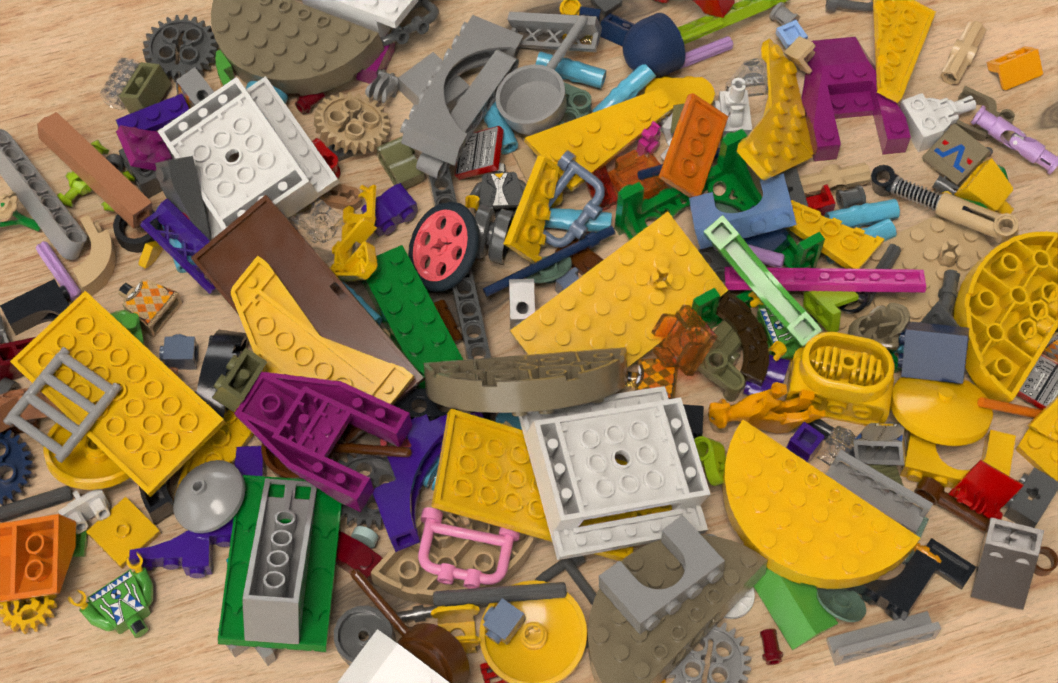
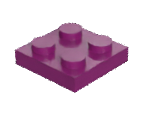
M122 125L116 131L131 167L156 171L155 163L172 159L166 143L158 132Z

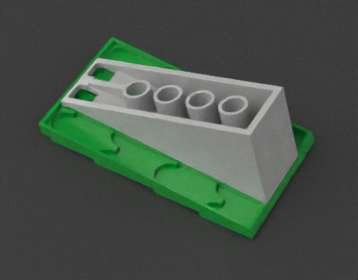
M243 475L245 495L233 519L217 638L218 644L326 652L342 503L336 501L304 479Z

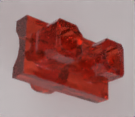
M603 166L600 170L594 171L593 175L599 178L604 185L605 196L599 206L603 210H607L612 205L617 204V196L606 166ZM585 181L590 198L592 199L595 195V188Z

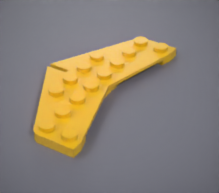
M770 38L764 41L761 47V58L767 64L768 98L764 115L750 134L740 141L737 148L738 154L764 181L813 157L805 110L796 77L797 68L792 61L785 57L781 47L777 44L775 45Z
M259 256L254 259L231 289L232 299L252 350L256 355L267 361L262 372L341 381L391 405L396 402L415 378L414 375L403 367L321 337L271 266Z

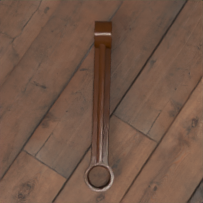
M922 477L914 493L932 502L933 505H939L980 532H985L987 517L976 513V510L972 511L964 503H958L956 498L945 492L944 487L937 480L930 477ZM1042 546L1039 554L1049 558L1051 568L1044 569L1036 564L1034 574L1047 576L1057 567L1058 556L1053 549Z

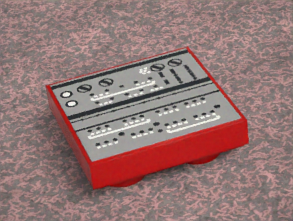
M500 126L474 132L470 136L456 162V178L461 180L499 169L504 133Z
M1041 354L1016 396L1044 410L1058 396V364Z

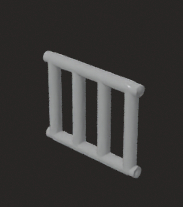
M62 347L3 420L5 424L15 425L56 454L55 458L60 463H63L122 388L119 384L109 383L69 355L70 352L65 347ZM62 363L105 392L96 405L53 376ZM45 384H48L89 413L80 425L36 396ZM29 404L72 433L63 446L20 417Z

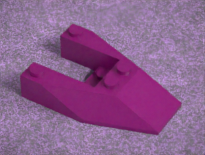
M856 36L811 41L815 44L813 49L815 54L807 64L812 69V72L810 74L805 73L801 100L805 110V118L813 149V162L837 159L841 142L835 119L872 115L882 155L905 153L911 139L906 117L898 103L877 93L876 67Z
M262 371L234 413L289 470L336 501L359 512L363 510L374 491L371 479L328 458L348 424H351L398 447L402 445L412 428L409 412L344 382Z

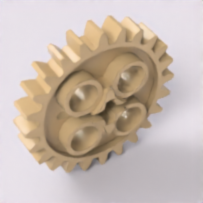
M339 92L338 98L330 95V100L324 98L323 103L318 104V108L315 110L313 125L316 127L315 132L320 134V140L327 139V146L334 144L336 151L341 147L345 154L348 150H352L353 154L356 155L357 150L366 154L367 148L374 152L375 146L379 147L382 145V142L386 143L391 120L388 119V113H383V106L377 107L378 101L369 102L368 97L362 99L360 93L353 97L351 92H348L347 96Z

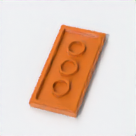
M694 93L688 94L658 178L690 198L701 195L729 116Z

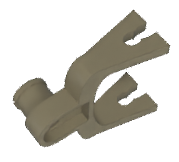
M967 86L963 88L962 93L958 96V100L972 96L976 104L984 105L986 107L985 110L996 117H1002L1013 125L1015 118L1013 111L1004 109L1001 112H997L995 99ZM957 120L955 123L974 139L983 141L989 136L987 134L988 131L984 128L977 129L960 120Z

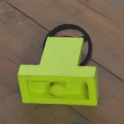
M804 291L803 307L828 332H837L840 326L841 311L846 314L860 312L867 306L870 300V292H866V296H863L859 292ZM858 300L863 301L855 309H844L848 304H855Z

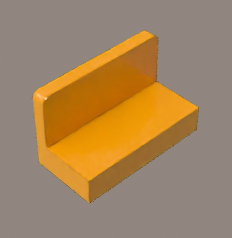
M1024 46L987 62L988 71L998 73L1002 90L1011 89L1043 75L1037 48Z

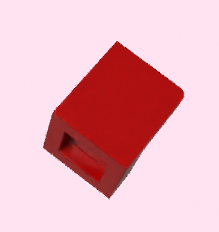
M828 184L822 185L819 195L806 198L808 207L821 212L822 216H825L826 212L834 211L836 202Z

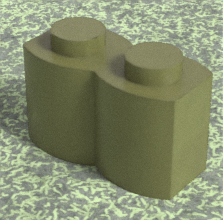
M401 136L377 147V157L393 185L401 183L407 189L423 182L424 172L416 169L418 160L414 156L415 150L401 144Z

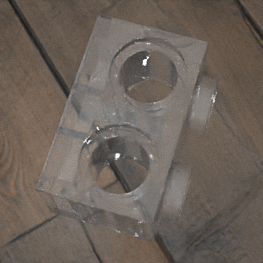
M319 198L289 218V221L296 229H303L312 242H319L324 247L342 231V226L344 225L343 217ZM322 225L327 226L326 228H319Z

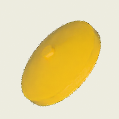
M901 377L893 387L890 406L895 418L908 431L932 443L947 446L972 444L986 435L993 419L992 409L982 408L977 404L980 397L987 398L986 395L978 387L965 379L963 384Z
M58 423L54 424L47 436L61 446L72 435L71 432ZM87 435L82 438L63 463H60L55 458L56 454L43 446L44 458L49 472L58 481L67 486L84 490H97L115 486L130 478Z
M523 581V582H519V583L513 584V585H511V586H514V585H528V584H542V583H548V582H545V581ZM568 592L564 598L509 602L525 614L526 620L508 645L502 641L497 644L485 635L487 631L483 626L485 622L483 620L484 615L490 607L493 606L495 608L499 602L489 603L480 623V646L489 667L503 681L507 683H560L578 667L587 646V625L580 606Z

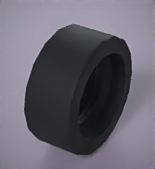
M116 215L113 229L116 239L122 248L130 252L139 253L143 251L146 243L155 241L148 233L141 238L133 239L126 237L123 230L128 223L121 216ZM157 219L151 223L156 230H161V224Z

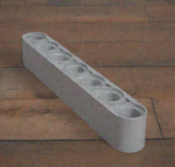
M496 50L450 113L458 127L463 132L468 133L466 142L496 101V92L501 81L518 68V59ZM422 152L417 161L416 169L436 179H440L451 164Z
M0 129V175L11 190L16 193L17 198L59 254L69 260L78 259L87 239L85 232L7 131Z

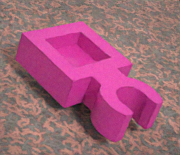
M654 121L648 130L644 129L642 131L643 137L638 141L636 153L642 158L648 153H654L660 146L661 127Z

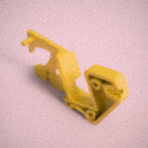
M374 184L369 188L364 185L360 186L363 192L358 197L361 199L365 198L367 211L364 214H355V209L351 206L343 209L342 222L345 224L342 226L341 241L338 240L332 247L334 264L331 265V270L343 281L367 280L378 265L375 247L366 242L377 229L374 226L376 221V185ZM355 242L360 243L361 245L352 255L353 244Z

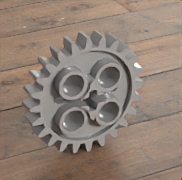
M724 622L720 628L716 625L699 642L703 650H692L666 678H674L672 683H701L708 641L712 640L713 647L707 683H718L712 678L714 673H720L725 677V681L722 683H747L748 678L744 674H750L751 668L745 664L750 663L751 657L744 656V654L748 652L749 647L740 646L744 639L743 636L735 639L736 629L734 628L727 632V623ZM719 647L726 648L729 656L722 657L718 655L716 649ZM689 667L695 668L699 675L697 677H690L686 674L685 669Z

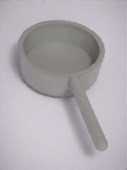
M581 15L546 66L526 65L512 71L501 81L496 92V106L506 123L513 130L522 134L533 135L556 126L563 118L567 108L566 91L563 79L555 69L587 23L588 18L585 15Z

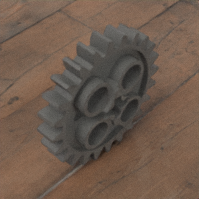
M176 15L174 21L166 17L167 23L164 24L158 21L159 28L151 27L152 34L146 33L147 41H143L144 49H142L145 62L160 64L168 79L173 77L174 83L194 67L203 76V69L211 70L209 63H216L215 56L219 46L215 40L210 25L206 26L204 20L198 23L196 16L191 21L188 19V15H185L183 20H180L179 16Z
M347 454V463L342 460L338 461L340 464L357 472L362 470L369 471L370 474L367 477L371 479L373 489L379 487L383 482L396 480L387 456L383 458L381 456L357 454V457L353 458L350 454ZM373 493L361 512L342 504L341 520L347 517V526L356 522L357 526L366 524V527L371 529L372 524H376L380 530L381 522H383L378 508L372 510L367 507L370 503H376Z

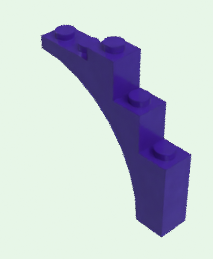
M473 411L468 413L483 418L482 412ZM427 414L412 419V428L407 435L411 444L409 448L412 450V455L407 458L387 456L396 480L374 488L373 495L395 552L420 542L416 526L418 497L427 474L440 458L447 415L440 416L433 421H429Z
M261 446L237 447L235 467L242 475L266 477V464L262 457ZM234 517L224 526L212 532L194 533L186 531L169 541L151 547L129 550V560L131 564H137L140 560L136 554L138 552L143 559L141 566L145 567L147 571L152 570L153 567L174 570L182 566L186 576L191 578H203L205 575L213 574V545L216 544L219 547L230 546Z

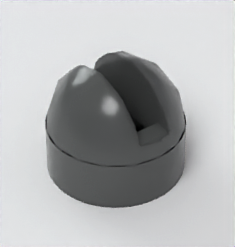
M113 153L106 157L120 172L123 171L124 163L119 154Z

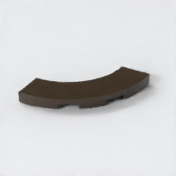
M726 292L717 308L716 315L725 320L739 337L743 350V364L740 372L744 379L761 387L769 365L768 339L765 330L751 312L750 307L735 295Z

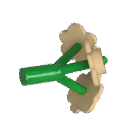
M14 191L8 195L3 194L0 196V220H8L12 215L17 218L16 220L0 222V227L20 224L39 232L40 227L34 219L26 217L17 211L18 198Z

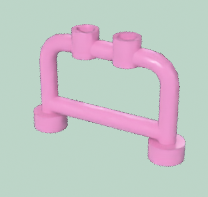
M423 508L420 520L425 525L418 552V560L425 571L438 575V582L453 584L454 578L464 580V587L472 589L479 588L480 584L493 585L499 583L505 577L508 571L513 541L519 540V532L500 527L499 535L442 524V511L435 508ZM437 533L502 546L496 572L485 574L476 569L465 570L456 568L451 564H435L431 562L429 552L433 534Z

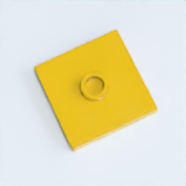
M124 497L110 510L109 517L104 520H98L86 531L90 538L121 569L127 565L126 558L127 556L129 558V550L145 548L161 534L160 530L127 497Z

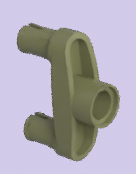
M698 342L688 344L684 351L685 370L690 373L698 370L711 381L725 389L723 396L727 401H735L744 388L745 379L742 373L728 361L726 353L721 349H710ZM710 362H717L721 366H712Z

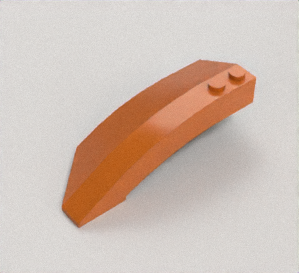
M61 514L0 523V602L60 594L76 547L75 520Z

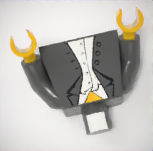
M499 163V169L492 171V173L484 174L482 182L476 183L470 195L465 197V207L475 208L477 211L480 204L491 206L494 208L495 218L501 209L516 213L527 184L523 180H518L517 173L506 172L505 164Z

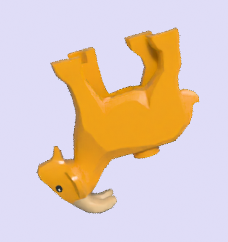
M775 382L771 385V389L751 394L734 405H730L725 399L710 403L708 417L711 427L716 432H727L728 427L726 425L731 421L741 422L745 420L758 429L778 434L789 433L802 425L803 422L810 423L825 417V410H816L811 405V401L815 398L814 392L804 389L799 392V397L786 401L779 400L778 398L787 394L786 384Z

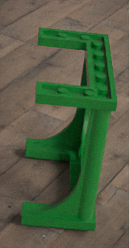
M743 129L729 132L723 137L717 165L710 168L702 193L707 190L708 193L713 192V187L722 183L726 191L721 196H717L713 192L715 202L730 205L741 212L749 210L753 205L756 206L762 199L752 180L745 160L737 152L738 144L747 137ZM640 182L626 185L618 192L614 229L619 236L625 233L628 239L631 240L648 227L645 222L651 219L657 220L666 211L674 218L680 211L690 206V197L672 187L670 189H663L657 196L651 199L643 200L644 187ZM731 190L734 192V193H733V196L736 197L737 199H730V198H729V196H730V194H731ZM817 232L799 242L798 245L789 234L787 238L790 245L781 253L785 257L784 266L786 268H816L825 241L822 234ZM715 287L693 299L690 313L691 319L687 322V334L692 340L717 327L723 320L716 315L720 294ZM747 290L736 296L748 307L752 308L750 302L754 299L748 296L752 290Z

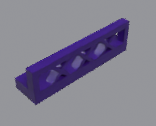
M168 198L160 203L156 212L143 220L140 226L211 294L216 288L204 278V274L197 265H192L187 261V256L196 254L210 240ZM157 219L164 226V231L156 230L151 223ZM169 238L177 239L181 243V248L173 247L169 243Z

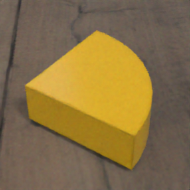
M156 241L146 243L138 265L145 269L151 266L160 256L163 248Z

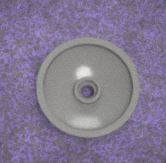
M222 460L208 461L191 470L179 484L173 500L174 515L180 525L194 533H208L228 523L237 513L244 499L245 481L242 473L233 464Z

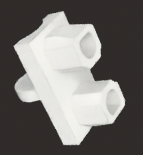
M101 489L89 491L82 496L76 490L72 492L75 500L58 511L59 514L76 521V533L80 534L87 530L89 525L86 521L96 516L97 520H104L109 517V507L111 505Z

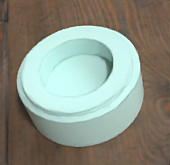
M364 526L355 527L351 535L352 538L364 543L369 548H374L378 541V535L370 528Z

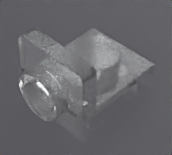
M837 426L829 435L817 458L831 466L840 450L850 454L854 447L853 440L856 436L851 430Z

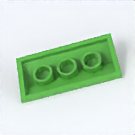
M766 567L765 575L753 586L792 651L838 624L835 617L828 613L820 604L817 598V588L814 585L790 581Z

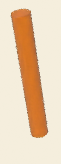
M980 397L977 402L978 406L1030 418H1035L1042 411L1041 409Z

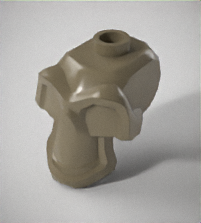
M889 303L887 307L884 305L877 306L868 315L854 320L849 326L848 334L873 339L885 346L887 350L896 351L899 348V334L905 330L910 321V312L904 305Z

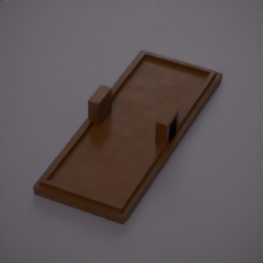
M264 195L191 257L192 261L237 314L238 311L231 296V289L257 256L262 258L271 266L321 337L403 367L414 375L415 378L393 406L425 380L424 376L269 196ZM348 424L341 438L345 443H351L364 430Z

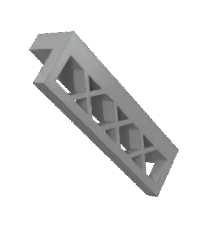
M509 12L507 20L512 27L511 31L516 33L518 31H526L529 33V36L522 40L520 48L557 50L561 45L558 38L568 34L580 16ZM586 16L588 18L587 23L568 51L597 52L602 27L596 16ZM542 33H549L551 35L544 42H539L536 39ZM586 35H593L591 45L581 44L579 40Z
M842 450L839 451L826 473L827 476L914 534L933 505L932 502Z
M926 611L908 616L905 621L902 619L892 620L828 637L826 642L836 666L933 640L937 637L941 627L939 622L932 623L929 613Z

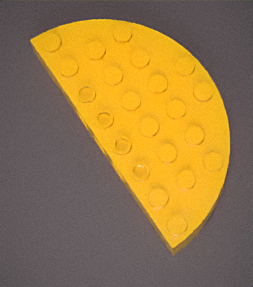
M1031 232L1010 238L982 257L971 268L960 286L954 307V320L960 327L970 328L965 368L977 387L989 399L1008 403L1014 400L1058 328V232Z
M742 420L730 442L724 465L722 484L724 505L731 526L737 532L743 545L766 558L769 570L790 581L814 585L816 588H850L877 580L880 576L894 570L915 549L920 540L919 536L745 420Z

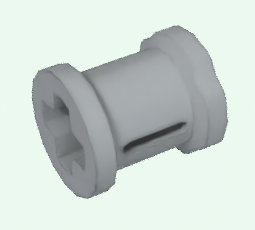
M783 2L778 3L769 16L771 20H776L781 25L794 20L799 21L800 16L787 9Z

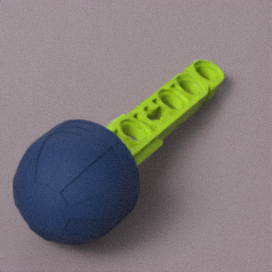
M742 0L735 3L724 18L708 14L679 27L666 14L656 13L640 20L628 30L623 40L624 59L633 71L638 66L646 64L656 75L655 78L662 77L683 67L685 63L684 44L788 0Z

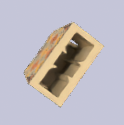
M142 279L136 287L126 282L120 287L118 292L121 297L125 298L122 304L124 310L137 313L141 328L152 338L159 333L182 305L179 292L148 279Z

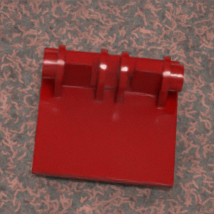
M979 460L949 492V495L956 498L958 503L966 504L969 506V509L972 511L976 510L978 514L982 513L988 519L992 517L1001 520L1003 513L1000 512V509L1024 485L986 462Z

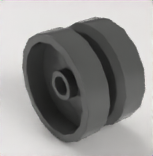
M480 204L475 215L480 237L476 258L482 259L488 251L490 261L504 263L509 247L503 243L515 215L513 211L501 209L495 218L493 207Z
M356 606L347 610L338 619L334 628V643L338 653L349 666L377 629L396 642V635L391 623L379 609L371 606ZM366 635H369V638L366 641L360 640L365 639Z

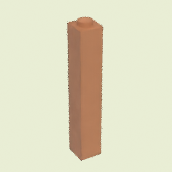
M57 112L44 117L37 124L39 139L133 229L152 215V202Z

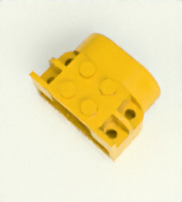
M839 332L817 334L806 343L805 347L795 351L793 359H791L787 394H785L784 401L799 397V392L804 389L814 392L815 398L811 401V405L816 410H825V417L823 418L867 426L870 423H885L890 412L894 384V360L887 348L873 339Z

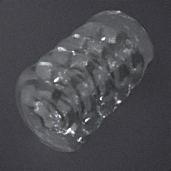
M130 58L118 60L117 66L114 67L113 73L110 74L108 81L104 85L105 88L100 92L101 98L107 105L118 110L126 109L119 95L140 63Z

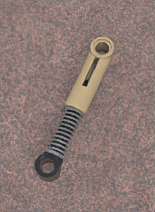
M879 165L871 173L873 190L879 196L896 194L901 198L904 197L905 200H912L913 203H920L924 207L928 206V209L936 210V215L993 237L999 244L1018 236V220L1012 214H999L945 192L939 195V192L935 193V190L931 192V189L927 190V187L923 189V186L919 187V184L915 186V183L911 184V181L909 183L907 180L904 181L888 165ZM880 179H888L885 183L879 182ZM1003 227H1009L1012 230L1009 232H1003L1000 229Z

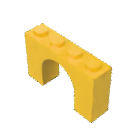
M990 430L984 441L981 460L1010 476L1016 435ZM908 431L905 465L901 467L900 476L906 477L912 482H920L922 477H930L937 480L944 488L953 489L971 470H959L950 467L939 457L936 443L924 440Z

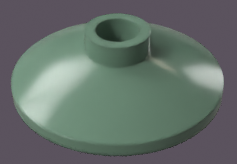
M568 257L526 279H534V283H554L556 279L570 270L572 260Z
M845 588L817 589V598L820 604L834 617L846 622H858L865 616L866 605L857 592L849 591Z

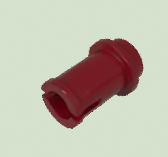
M321 92L298 97L295 106L300 113H309L314 105L325 98V94Z
M766 629L761 631L760 636L764 650L762 659L766 661L767 665L781 663L783 652L779 648L777 630Z

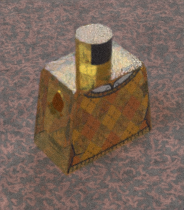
M679 358L639 359L637 372L628 371V381L625 386L635 387L634 391L665 386L668 399H674Z

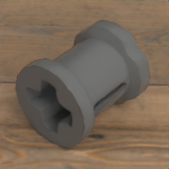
M856 185L855 188L845 191L841 189L836 191V202L839 209L866 203L865 191L861 185Z

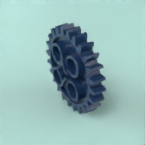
M8 430L5 435L4 431L0 433V448H6L5 453L0 456V504L2 506L6 505L7 499L16 502L14 497L16 493L23 496L24 493L20 488L22 486L30 487L26 478L34 477V474L28 470L35 467L33 461L29 460L33 457L31 451H27L29 446L26 442L21 443L23 439L20 435L14 437L12 430ZM13 471L11 478L2 480L5 472Z

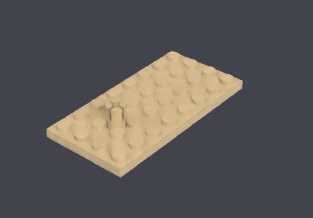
M938 215L897 233L896 237L883 242L881 247L861 269H875L889 245L895 244L901 248V252L891 269L924 270L926 281L925 293L877 292L871 304L860 312L846 314L841 311L840 326L837 332L848 334L849 326L854 320L868 315L877 306L884 305L887 307L889 303L904 305L910 312V321L921 322L937 301H939L938 291L943 285L944 272L946 270H956L957 273H960L957 286L958 292L971 268L982 257L993 250L981 232ZM835 262V263H832V264H830V265H828V266H826V267H823V268H842V269H845L844 267H842L841 265H839V264L836 263V262ZM858 301L855 304H848L844 309H855L862 303Z

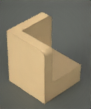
M799 36L784 51V54L795 64L797 69L807 74L812 72L807 62L815 54L813 50L815 44Z

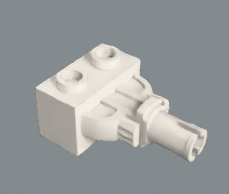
M742 78L733 79L729 90L719 91L718 101H714V107L729 116L722 139L729 132H736L740 129H743L747 136L752 131L748 91L745 90V80Z
M923 93L902 100L900 107L906 117L911 141L917 151L921 152L931 148L949 129L950 125L959 120L960 114L975 110L976 102L973 100V97L967 96L954 102L948 98L941 100L925 98Z

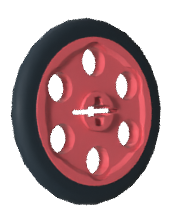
M446 202L432 207L423 215L412 233L408 256L426 290L439 292L455 287L465 278L475 262L479 248V228L473 214L461 203ZM446 218V225L441 229V222ZM460 225H462V231L460 235L457 236V228ZM430 234V242L425 245V239ZM462 248V255L457 260V251ZM430 257V265L425 268V262ZM446 264V271L441 276V268Z

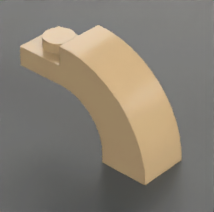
M87 215L80 218V221L91 242V252L82 264L72 270L83 292L86 291L89 295L93 296L110 280L115 269L116 251L108 229L102 231L97 221L93 223L90 216Z

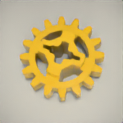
M56 594L44 596V604H41L39 601L41 596L0 602V608H2L0 609V617L4 618L2 622L6 627L11 625L10 628L14 632L21 628V631L27 634L31 627L35 632H38V625L40 623L47 626L48 624L45 619L47 617L54 618L55 615L51 609L57 608V603L53 600L57 596ZM11 604L14 605V607H15L14 610H13V613H14L13 616H12L11 610H10Z

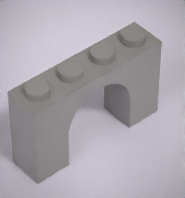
M683 515L662 529L661 542L681 563L684 570L682 578L675 585L666 589L648 588L642 585L621 561H618L599 575V588L639 634L645 630H653L660 623L661 618L667 614L672 615L677 612L684 601L688 598L694 599L702 592L704 586L708 583L714 584L723 576L725 560Z

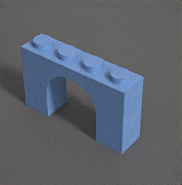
M784 173L765 181L760 179L763 191L761 201L753 208L743 212L724 213L719 211L716 207L713 192L689 198L694 229L700 249L713 246L705 237L703 231L722 215L742 238L797 225Z

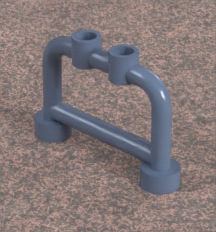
M569 150L562 155L557 163L560 169L565 172L556 183L554 198L550 199L549 208L575 173L595 188V195L585 205L582 213L571 224L564 237L556 238L544 229L543 234L546 235L545 242L559 248L569 245L575 237L579 240L583 238L588 230L585 226L589 218L596 220L603 208L599 205L605 196V188L600 179L575 161L576 155Z

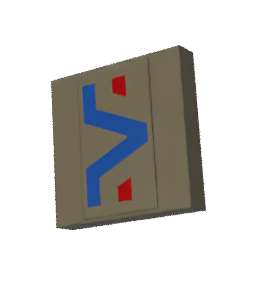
M954 123L922 156V159L943 177L947 176V180L960 186L991 153L989 149Z

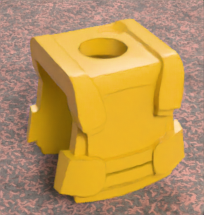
M473 604L439 606L431 611V616L434 619L437 618L438 626L450 633L454 630H461L465 634V636L455 637L464 648L466 655L477 653V645H479L481 637L476 636L474 615H478L480 611L478 606Z

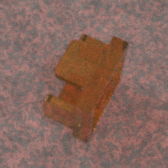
M632 150L615 160V168L604 174V180L617 198L618 192L624 186L633 185L637 182H640L644 187L643 200L651 199L657 196L663 189L669 188L664 181L658 178L659 175L644 180L638 178V171L661 165L653 153L648 155V158L645 154L638 157V152Z
M682 305L675 314L663 313L651 333L654 336L662 337L659 343L660 347H654L652 352L665 367H676L686 376H693L718 336L690 305Z

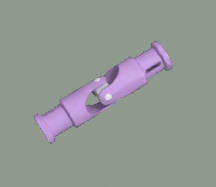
M982 105L971 121L973 125L978 124L988 131V135L1010 149L1017 150L1019 154L1034 164L1036 162L1045 168L1048 174H1051L1058 166V156L1045 149L1046 146L1036 139L1026 137L1023 131L1000 116L996 117L985 110L986 107ZM1004 131L1015 132L1012 134L1010 141L1004 138Z

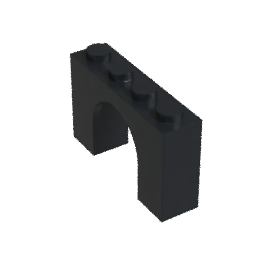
M53 279L0 305L15 335H18L38 324L55 320L69 306L66 300L70 299V296L64 285L59 287L56 280Z
M916 550L904 570L898 576L889 580H874L860 586L845 589L853 590L862 595L863 600L871 605H878L891 618L905 621L935 576L940 563L921 551Z

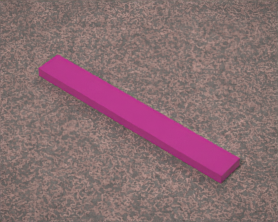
M725 267V286L728 290H751L732 267ZM767 268L787 291L925 293L926 291L924 270Z

